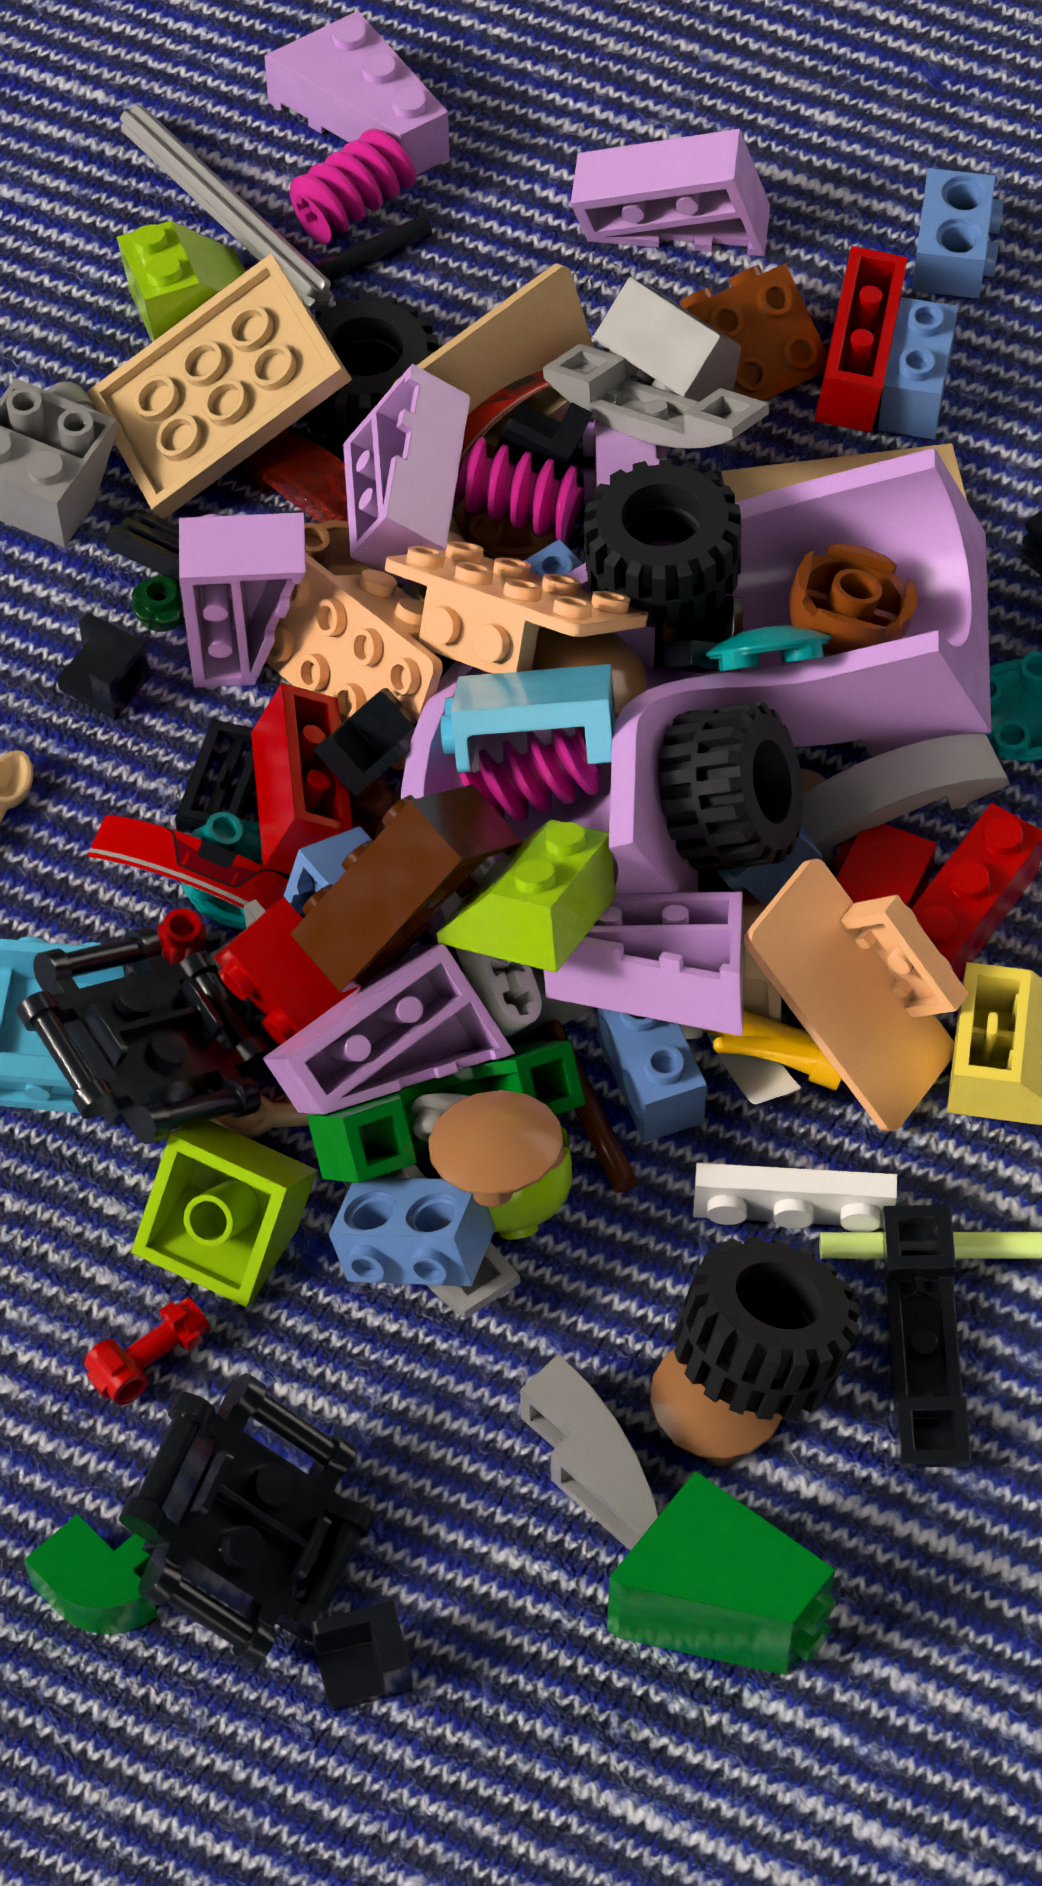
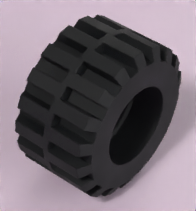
M360 294V300L350 301L347 296L336 299V306L332 308L323 305L315 311L317 323L352 378L350 382L301 417L302 420H308V427L316 436L326 433V443L335 447L344 443L411 364H419L439 349L437 335L433 334L432 324L426 317L418 318V310L410 304L400 307L397 306L396 298L385 296L383 300H374L373 294ZM364 370H376L383 372L371 376H358L352 374Z
M659 459V465L648 466L646 461L633 464V470L628 473L620 469L610 475V485L600 483L593 491V501L587 502L584 512L586 571L591 591H610L628 596L630 598L629 606L648 613L647 627H654L655 622H667V628L681 626L680 620L689 618L694 623L706 618L707 608L717 611L726 603V594L734 593L738 585V575L741 574V512L739 504H735V494L729 486H720L719 476L711 471L701 474L699 473L698 465L685 462L683 466L673 465V459ZM662 540L679 542L678 544L670 546H653L647 544L650 542Z
M748 702L686 711L684 714H678L673 719L672 726H668L664 735V746H661L658 777L662 811L668 822L667 829L671 839L676 840V848L681 857L687 859L692 868L702 870L703 872L775 864L784 861L786 855H790L793 851L795 840L799 837L801 829L803 783L796 749L786 725H783L779 714L774 709H769L768 705L763 702Z
M760 1236L746 1237L744 1244L735 1239L723 1242L720 1250L711 1249L704 1256L701 1265L697 1267L673 1330V1341L677 1342L674 1350L678 1363L687 1365L684 1374L692 1384L703 1385L705 1387L703 1393L715 1403L718 1400H722L730 1404L729 1410L743 1415L746 1410L754 1412L757 1419L772 1420L774 1414H780L785 1420L797 1418L802 1409L810 1413L820 1407L823 1398L828 1399L859 1329L857 1324L860 1316L858 1303L851 1301L854 1292L847 1281L837 1280L836 1275L838 1271L828 1262L820 1263L814 1258L815 1253L804 1247L801 1250L789 1246L788 1241L774 1238L773 1243L764 1242Z

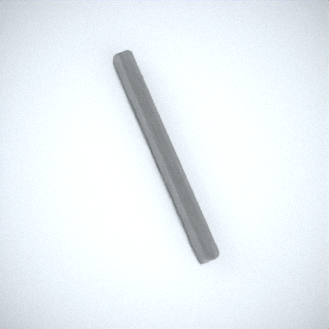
M135 105L130 111H124L121 114L122 132L254 257L261 261L272 253L282 264L309 308H317L322 302H328L332 295V292L329 290L331 286L330 280L145 107Z

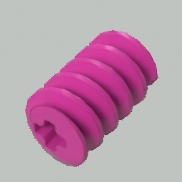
M369 129L363 132L358 140L356 139L345 144L342 151L330 154L324 163L315 164L307 174L299 175L293 179L290 184L292 207L306 233L315 242L327 244L332 239L331 230L338 234L348 230V218L354 222H361L366 216L365 207L371 211H376L383 205L382 196L389 200L395 199L400 193L399 185L404 188L413 187L416 181V170L405 150L393 137L382 130Z
M480 436L472 449L466 454L457 477L453 507L457 506L464 496L465 508L470 514H478L487 504L488 517L494 522L501 521L510 510L511 525L519 530L524 528L533 517V531L540 537L546 536L556 523V539H560L566 544L572 535L582 509L585 486L583 488L577 486V468L570 466L561 480L554 479V460L549 458L538 473L533 472L531 453L525 451L515 466L509 464V446L505 444L500 447L493 458H489L486 454V438Z
M583 726L575 727V734L571 736L563 728L551 729V743L547 745L533 731L527 732L526 753L521 754L510 740H506L503 742V762L497 763L487 750L483 749L479 751L480 770L459 773L463 786L473 784L504 820L506 811L516 822H522L528 818V800L540 813H546L551 811L552 791L564 804L575 802L576 782L588 795L598 793L600 789L601 768L599 763L588 764L585 728Z

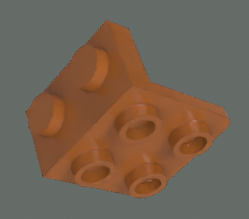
M786 263L764 273L759 265L753 266L729 278L728 281L731 285L729 289L714 295L711 287H707L679 301L681 307L742 346L734 392L765 401L824 373L828 354Z

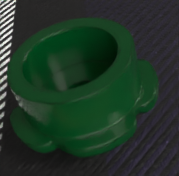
M159 575L140 582L134 588L131 595L132 600L135 602L132 605V611L143 626L152 631L165 632L176 628L182 623L185 617L179 582L164 575ZM158 598H165L164 600H160V601H156V600H155V599H158Z

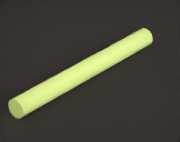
M820 1232V1259H884L883 1232ZM953 1232L955 1259H1042V1232Z

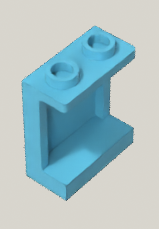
M611 664L458 676L454 697L445 698V715H441V738L444 754H455L457 773L471 772L477 735L584 726L588 764L611 762L612 736L616 721Z
M22 937L18 940L0 939V1106L79 1113L72 1102L75 1092L36 1031H27L16 1010L27 997L43 991L35 978L33 970L34 958L38 953L57 948L67 953L100 945L101 943L90 942L78 946L49 943L37 937ZM126 964L74 977L73 980L79 988L126 977L129 974Z

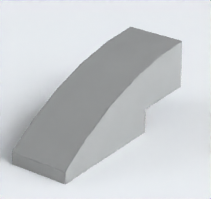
M558 1353L520 1389L521 1419L555 1448L551 1452V1481L631 1551L658 1518L653 1494L638 1457L616 1418L590 1384Z

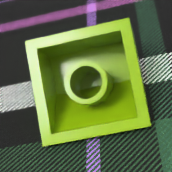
M173 221L158 225H144L134 232L116 237L131 296L152 342L246 272L236 250Z
M549 820L525 838L523 843L509 856L504 854L493 864L478 882V885L473 888L437 932L438 943L557 973L616 898L613 857L609 849V833L582 827L573 822Z
M210 1120L182 1127L169 1135L131 1253L244 1307H248L255 1300L297 1231L318 1170Z

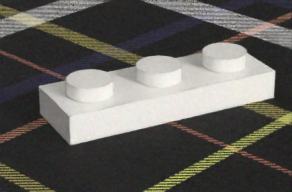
M696 1163L693 1217L709 1218L711 1221L723 1225H734L745 1220L775 1222L779 1226L791 1229L805 1228L811 1224L838 1225L852 1232H870L883 1228V1207L896 1205L897 1174Z

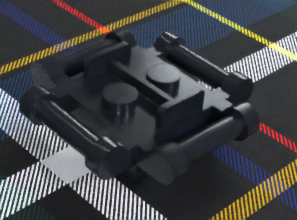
M147 926L128 931L124 939L67 953L57 948L40 952L35 956L33 962L34 975L43 991L34 993L22 1001L17 1007L16 1013L27 1031H36L75 1092L72 1102L82 1118L92 1119L104 1116L110 1127L127 1122L140 1142L151 1144L169 1137L171 1130L227 1114L234 1118H240L254 1114L259 1110L261 1105L259 1088L256 1082L247 1075L266 1066L267 1064L263 1058L272 1052L273 1049L263 1035L254 1034L216 977L219 969L207 951L195 952L180 963L169 966L162 956V945L157 932ZM130 964L136 973L79 988L73 980L74 977ZM221 1031L232 1046L231 1049L224 1050L217 1040Z
M244 1373L230 1386L218 1413H215V1408L211 1403L198 1395L188 1392L176 1394L168 1411V1416L172 1420L137 1496L127 1498L120 1513L119 1521L126 1528L146 1540L142 1550L151 1555L138 1586L139 1594L158 1606L168 1603L232 1644L234 1655L254 1666L265 1659L270 1652L276 1638L275 1624L300 1639L313 1642L310 1624L315 1620L328 1617L326 1614L359 1538L368 1537L376 1515L363 1504L345 1499L334 1492L339 1479L349 1470L357 1454L356 1445L340 1434L327 1435L266 1394L267 1387L263 1382L249 1373ZM249 1417L313 1458L314 1461L308 1474L245 1433L243 1430ZM331 1525L334 1528L301 1603H298L288 1596L294 1581L305 1579L308 1576ZM182 1576L192 1581L199 1587L203 1588L204 1590H206L213 1596L217 1597L224 1603L228 1604L238 1612L242 1613L243 1615H245V1617H242L241 1615L237 1614L227 1606L223 1605L222 1603L212 1598L202 1590L198 1589L188 1581L184 1580Z

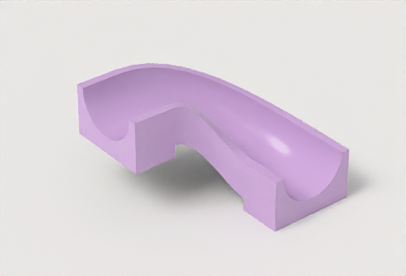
M935 448L816 478L735 502V504H739L741 512V574L738 575V585L734 593L726 594V596H739L744 599L743 631L767 626L792 625L789 610L790 590L797 569L804 556L813 550V557L827 553L829 545L843 543L866 547L887 556L897 564L894 574L903 581L905 586H907L909 579L916 586L918 606L902 639L823 658L782 663L780 651L760 653V666L742 668L741 671L700 674L653 668L656 622L654 627L646 626L615 632L634 649L643 664L647 687L645 692L634 697L622 708L615 721L612 736V761L609 763H599L601 768L599 792L594 795H588L576 782V798L573 803L564 804L552 791V808L549 812L540 813L529 800V814L525 821L516 822L505 811V821L515 833L524 840L551 819L560 822H573L582 827L608 832L609 849L613 857L615 894L698 892V870L692 868L688 860L681 857L676 848V840H672L667 829L668 822L662 811L659 790L661 746H664L665 732L668 726H672L673 719L678 714H684L686 711L748 702H763L768 705L769 709H774L779 714L783 725H786L791 735L794 747L829 745L861 740L872 757L929 739L959 734L991 733L986 532ZM662 540L650 542L647 544L653 546H670L678 544L679 542ZM586 563L564 574L565 576L578 579L581 582V590L590 593L595 592L591 591L588 583ZM455 661L445 672L439 682L436 693L428 699L423 707L411 738L401 787V799L408 795H412L416 799L445 790L463 787L460 775L457 773L455 754H444L441 715H445V698L454 697L458 676L492 673L459 661ZM575 727L563 728L569 736L575 734ZM551 729L533 730L545 745L551 743ZM530 731L477 735L471 770L473 772L480 770L479 751L486 749L497 763L503 762V742L506 740H510L521 754L526 753L527 732ZM505 853L494 855V861L496 862ZM441 907L428 920L432 927L427 932L437 943V932L446 922ZM445 945L458 966L462 969L455 947Z

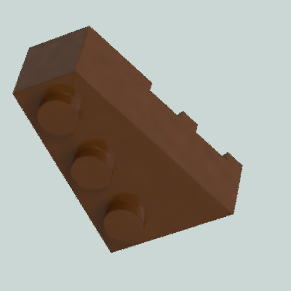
M473 784L416 799L412 795H408L398 801L382 818V822L386 827L376 839L362 843L345 858L342 867L346 872L334 885L329 884L318 890L304 904L302 910L306 916L290 935L340 993L364 985L394 963L432 927L428 920L454 892L461 898H464L478 885L470 874L488 857L501 853L509 856L523 843V840Z

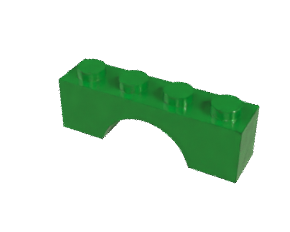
M529 1040L511 1046L515 1052L513 1055L479 1063L441 1078H432L401 1088L400 1091L328 1114L311 1113L306 1115L322 1179L361 1183L416 1164V1157L429 1149V1143L416 1137L412 1129L416 1117L411 1113V1107L413 1102L422 1095L449 1093L472 1096L477 1093L498 1090L527 1094L546 1104L554 1115L586 1105L571 1041Z

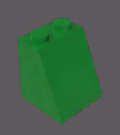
M695 1471L610 1575L607 1630L619 1639L786 1675L799 1657L806 1662L812 1660L831 1632L832 1627L826 1623V1620L836 1605V1600L831 1597L835 1569Z

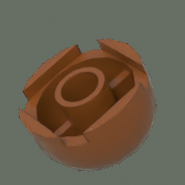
M843 543L829 545L826 554L813 557V550L804 556L797 569L790 590V619L792 626L812 629L832 636L829 644L822 645L824 657L903 638L918 606L916 586L911 579H909L907 586H905L903 581L894 574L897 567L895 562L887 556L866 547Z

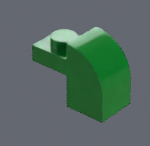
M76 1514L24 1559L32 1587L64 1620L81 1630L96 1634H120L142 1627L158 1616L156 1605L138 1592L141 1577L151 1555L142 1550L146 1540L137 1534H133L114 1551Z

